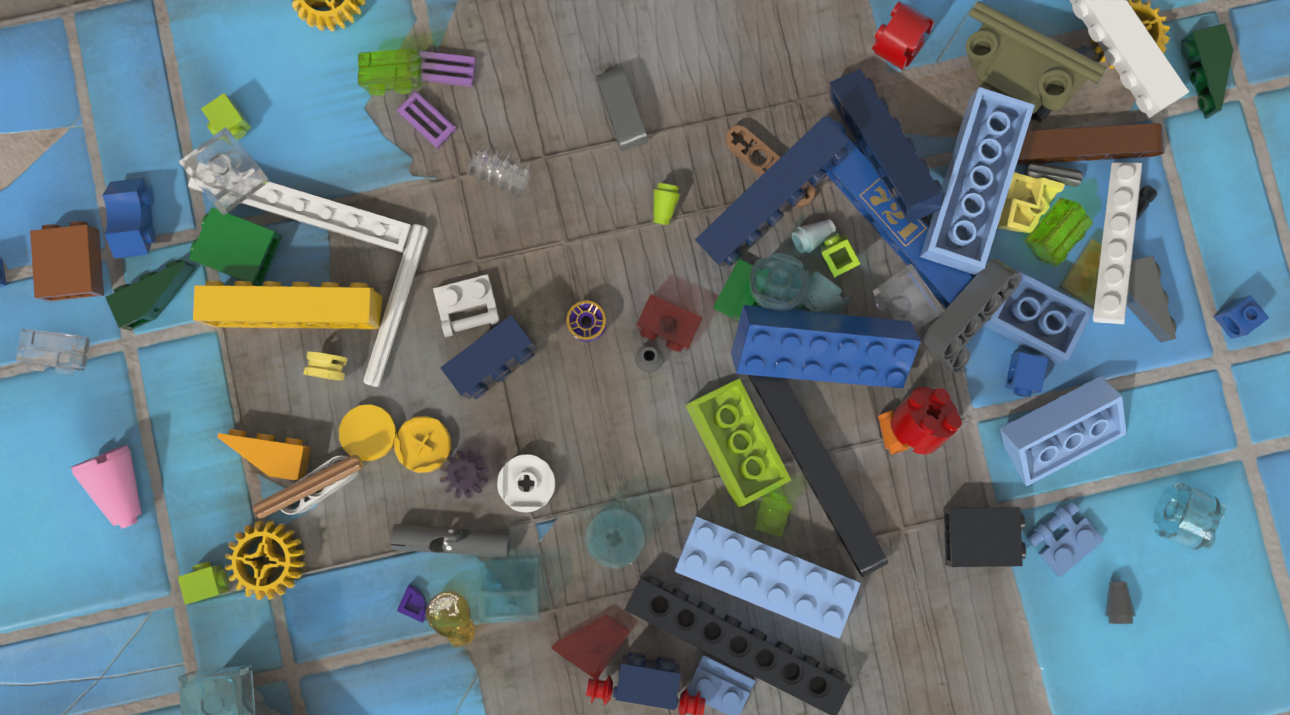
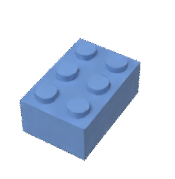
M1015 270L1021 274L1019 286L983 326L1044 358H1048V360L1056 364L1068 361L1094 310Z

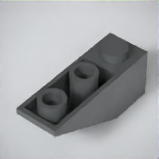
M1149 256L1131 262L1127 307L1162 343L1176 339V323L1169 314L1167 307L1169 299L1166 291L1162 289L1160 282V267L1155 262L1154 257Z

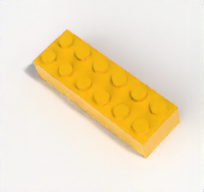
M205 281V285L194 286L193 320L211 327L380 329L383 296L374 291V288L368 287L366 283H350V287H339L338 283L323 282L321 287H312L307 282H292V287L281 286L280 282L271 281L263 282V286H252V282L235 281L234 286L224 285V282Z

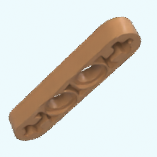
M734 126L726 134L725 143L729 151L760 177L781 158L743 126ZM733 134L737 137L742 134L744 136L743 143L748 147L751 142L755 144L749 149L747 155L743 154L746 149L745 146L741 143L736 145L732 143L734 139ZM755 151L764 152L767 156V161L761 165L755 164L751 158L752 153ZM812 185L806 188V197L808 199L803 198L795 207L803 208L811 203L815 195Z

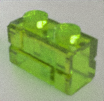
M414 49L384 50L358 54V84L368 91V94L382 96L385 95V91L390 90L400 94L411 93V89L422 87V58Z
M1060 198L1024 241L1038 260L1057 267L1067 258L1068 253L1076 243L1084 238L1093 222L1085 214L1086 212L1081 204Z

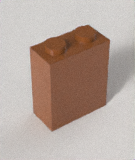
M75 221L70 222L68 227L48 224L42 225L40 230L30 231L34 297L36 299L52 302L104 296L100 231L89 226L88 222Z

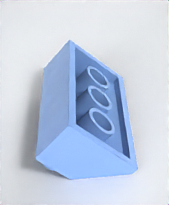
M1102 376L1083 384L1081 387L1000 428L1004 448L1023 483L1028 486L1126 435L1122 396Z

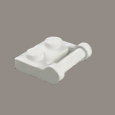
M488 274L433 288L445 337L454 336V332L489 323L492 325L501 323ZM487 305L488 312L451 322V314Z

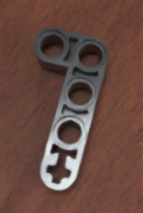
M998 259L989 261L985 265V269L974 277L925 332L922 343L929 354L952 372L957 373L961 371L970 359V352L965 345L1017 289L1021 282V274Z

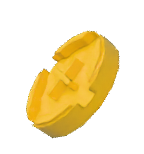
M371 404L359 405L351 409L343 417L339 427V441L345 452L350 456L358 455L361 461L380 459L386 456L394 447V439L397 434L395 421L392 415L384 408Z
M418 416L406 421L401 426L394 439V450L399 462L408 469L417 473L432 472L440 468L448 460L452 450V437L448 428L439 420L429 416Z

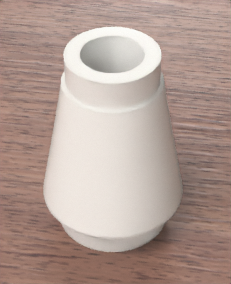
M827 219L797 227V231L792 233V239L800 253H810L824 243L823 241L827 237L835 234L836 228L833 222Z

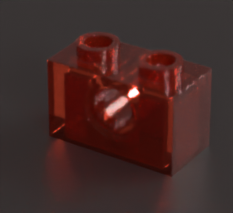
M650 294L636 324V328L641 330L639 335L655 341L657 337L667 342L665 347L675 352L681 353L682 349L688 352L703 317ZM672 319L676 323V329L670 333L662 331L660 328L661 321Z

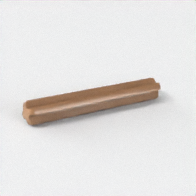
M352 455L253 505L255 515L258 518H264L361 470L363 463L360 457Z

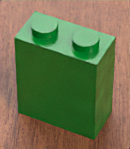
M211 207L209 213H206L202 219V230L198 239H195L191 245L189 259L241 281L252 282L254 286H262L282 236L275 231Z

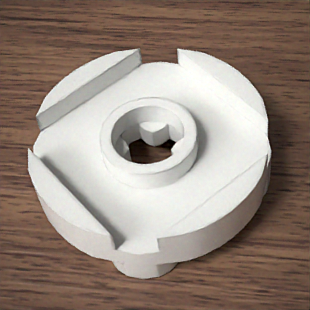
M526 454L516 456L506 463L498 475L497 487L499 495L509 507L519 512H533L548 504L554 494L556 480L554 472L546 461L537 456ZM525 475H530V480L535 481V485L530 487L529 492H525L524 487L519 486V480H524Z

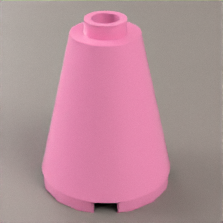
M128 445L110 450L100 456L90 458L70 467L74 477L113 526L119 524L122 529L138 522L137 516L141 515L142 512L131 450Z

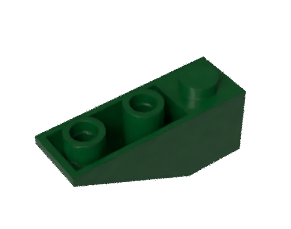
M1225 23L1193 31L1181 41V52L1187 60L1190 69L1189 78L1195 86L1198 95L1197 104L1200 111L1203 112L1205 119L1212 117L1222 110L1233 54L1232 43Z
M175 260L165 266L166 269L160 272L144 274L139 278L140 281L132 285L124 284L113 290L114 293L105 298L118 327L132 331L157 319L194 272L195 266L184 260Z

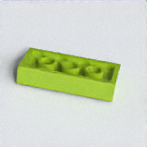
M740 378L685 406L736 508L744 506L792 481Z

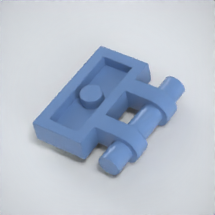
M1070 502L1064 508H1058L1054 512L1055 516L1044 525L1039 524L1034 529L1035 532L1027 538L1034 547L1042 541L1044 542L1046 547L1038 554L1058 577L1065 574L1104 541L1086 518L1081 517L1076 522L1072 520V516L1079 511L1073 502ZM1062 525L1066 531L1054 539L1052 533Z

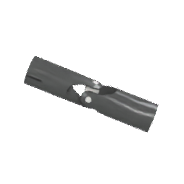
M394 524L391 534L392 550L508 558L510 532ZM444 537V543L437 538Z

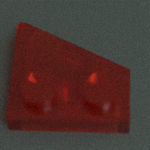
M605 614L589 625L555 642L551 649L595 679V674L597 673L598 677L601 675L630 630Z

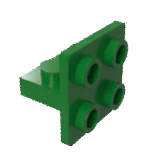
M739 259L713 308L739 322L743 305L777 308L788 288V284L770 275L772 269L762 264L758 269Z

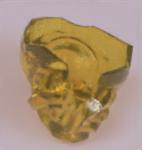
M445 590L429 601L426 608V619L429 625L438 634L446 637L454 647L471 644L476 629L471 620V611L465 597L457 591Z

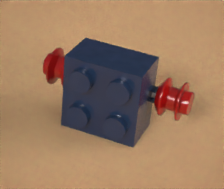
M629 652L628 656L622 655L617 687L614 686L613 688L614 682L610 675L604 681L599 680L596 673L595 679L589 678L586 696L591 697V703L596 698H601L603 704L606 705L611 700L613 694V698H616L615 700L670 710H675L678 706L679 715H686V713L703 715L706 699L705 697H700V690L695 696L689 695L687 688L680 694L678 699L677 695L681 676L680 665L674 664L675 660L668 657H658L657 661L646 659L645 654L638 652Z

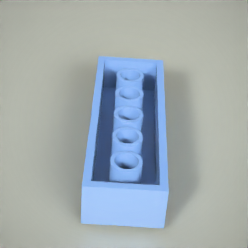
M978 87L969 98L942 184L944 196L941 199V209L933 213L920 257L973 275L985 269L1035 106L1034 104Z
M695 516L674 568L675 572L839 639L861 584L849 577L698 516Z

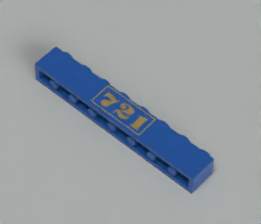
M828 116L827 119L849 141L847 158L836 168L831 165L826 170V175L946 309L974 279L976 274L973 275L920 257L930 225L927 226L921 219L911 223L907 222L873 166L864 156V152L856 141L852 142L845 135L846 130L839 121H833Z

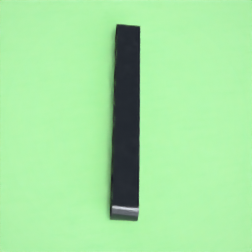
M748 375L859 574L864 578L887 565L888 560L786 379Z

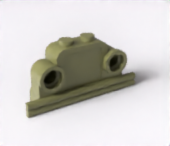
M980 1L976 3L969 13V17L983 23L979 31L973 33L967 39L965 46L969 63L977 70L979 87L1034 104L1032 114L1042 104L1050 110L1064 108L1088 79L1098 84L1108 70L1107 67Z

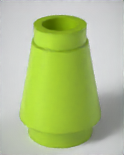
M657 183V188L653 189V223L669 226L681 194H678L680 187Z

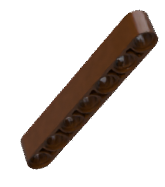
M1151 123L1027 131L1016 165H1027L1030 162L1044 164L1159 156L1165 153L1162 124Z

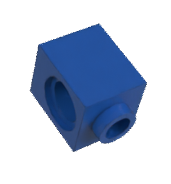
M1252 295L1234 300L1213 316L1231 339L1248 335L1269 319Z
M1022 352L1012 354L1005 388L1013 389L1014 395L1031 397V394L1042 392L1048 358Z

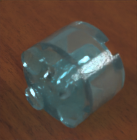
M808 265L803 268L785 291L788 295L786 302L796 310L804 308L810 312L841 314L852 300L849 296L843 299L840 296L842 290L818 271H815L813 275L810 274L811 267Z
M1182 482L1173 484L1172 487L1175 489L1170 494L1164 492L1156 506L1153 522L1157 523L1159 530L1155 529L1156 534L1192 550L1202 547L1210 548L1215 542V532L1219 522L1225 516L1226 506L1221 504L1217 497Z
M611 508L602 511L592 519L586 531L585 542L590 555L598 564L607 568H620L629 565L640 555L644 545V530L641 522L633 513L621 508ZM615 530L620 531V537L624 538L623 542L618 541L616 545H612L611 539L607 535L608 533L613 534Z

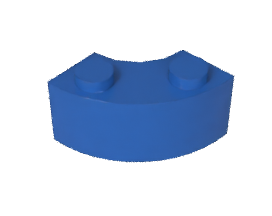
M144 178L110 182L102 196L107 213L105 237L114 259L148 255L151 243L156 241L151 205L154 202L152 190L146 187Z

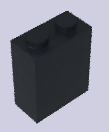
M1020 507L943 508L945 565L950 567L1023 566L1022 559L1026 558V546L1022 542L1021 530L1025 528V517L1021 513Z

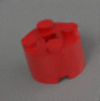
M899 1L890 14L892 19L888 25L883 23L874 36L876 41L872 50L881 58L904 71L905 66L908 67L925 43L923 42L925 39L923 34L925 32L927 34L931 33L935 21L910 5Z
M920 387L913 390L895 409L890 423L895 437L902 445L908 444L914 448L913 452L927 455L935 452L961 427L962 420L955 405L950 400L949 393L945 389Z

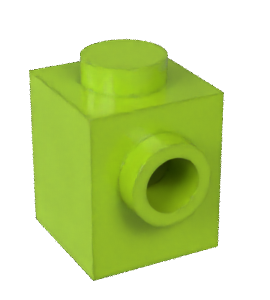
M225 93L201 108L209 120L206 126L216 138L222 137L228 143L243 138L246 131L252 128L234 101Z
M835 233L823 241L825 244L821 246V253L834 277L860 265L859 257L846 233L841 236L839 233Z
M210 561L192 566L193 572L178 576L185 605L229 592L227 587L229 586V576L226 570L222 569L221 564L211 566Z

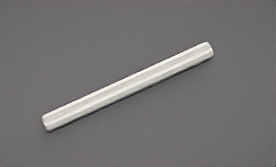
M419 224L412 225L363 380L367 385L378 387L381 383L428 234V228Z

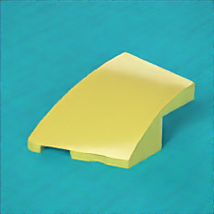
M1014 172L997 229L1031 233L1039 223L1040 217L1050 208L1049 204L1056 194L1062 192L1065 184L1046 178L1036 179Z

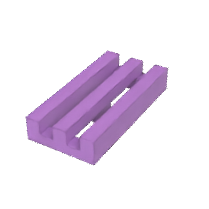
M420 51L419 70L416 75L418 81L473 87L476 67L475 57ZM427 60H428V61H436V62H445V63L469 65V67H461V66H453V65H444V64H436V63H427ZM425 69L468 74V78L425 73Z
M416 90L397 109V112L437 149L442 146L441 144L450 138L449 135L451 133L454 134L457 131V128ZM415 100L420 102L447 128L444 131L441 130L413 102ZM409 107L430 128H432L439 135V137L437 139L434 138L405 110Z

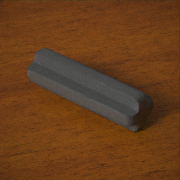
M1035 162L1027 164L1025 171L1026 176L1036 179L1046 178L1073 187L1081 184L1083 173L1079 170Z

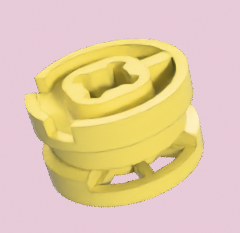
M307 352L306 356L309 361L308 366L304 367L303 375L344 381L345 373H343V366H346L348 358L325 353Z

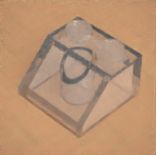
M912 264L906 266L872 291L875 295L873 300L881 311L885 310L891 320L911 321L915 331L945 312Z

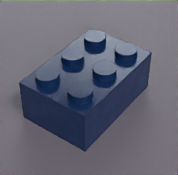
M510 315L440 368L462 397L467 399L474 397L476 400L489 391L487 386L493 381L497 380L499 383L511 375L512 371L510 369L516 364L520 363L522 366L535 356L533 352L537 347L514 317Z

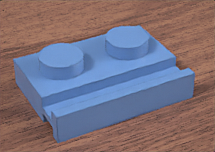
M702 654L687 689L689 695L693 696L700 690V697L706 698L705 704L727 715H740L756 680Z

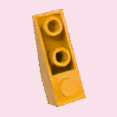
M229 429L228 434L218 433L217 438L270 477L299 481L307 474L311 447L303 446V440L285 437L284 443L274 441L275 435L257 433V438L246 437L247 431Z

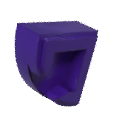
M408 584L397 612L424 623L427 616L425 597L416 586Z

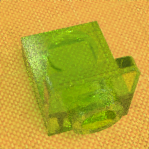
M774 492L770 493V497L762 496L753 529L782 537L789 510L793 506V504L786 502L787 496Z

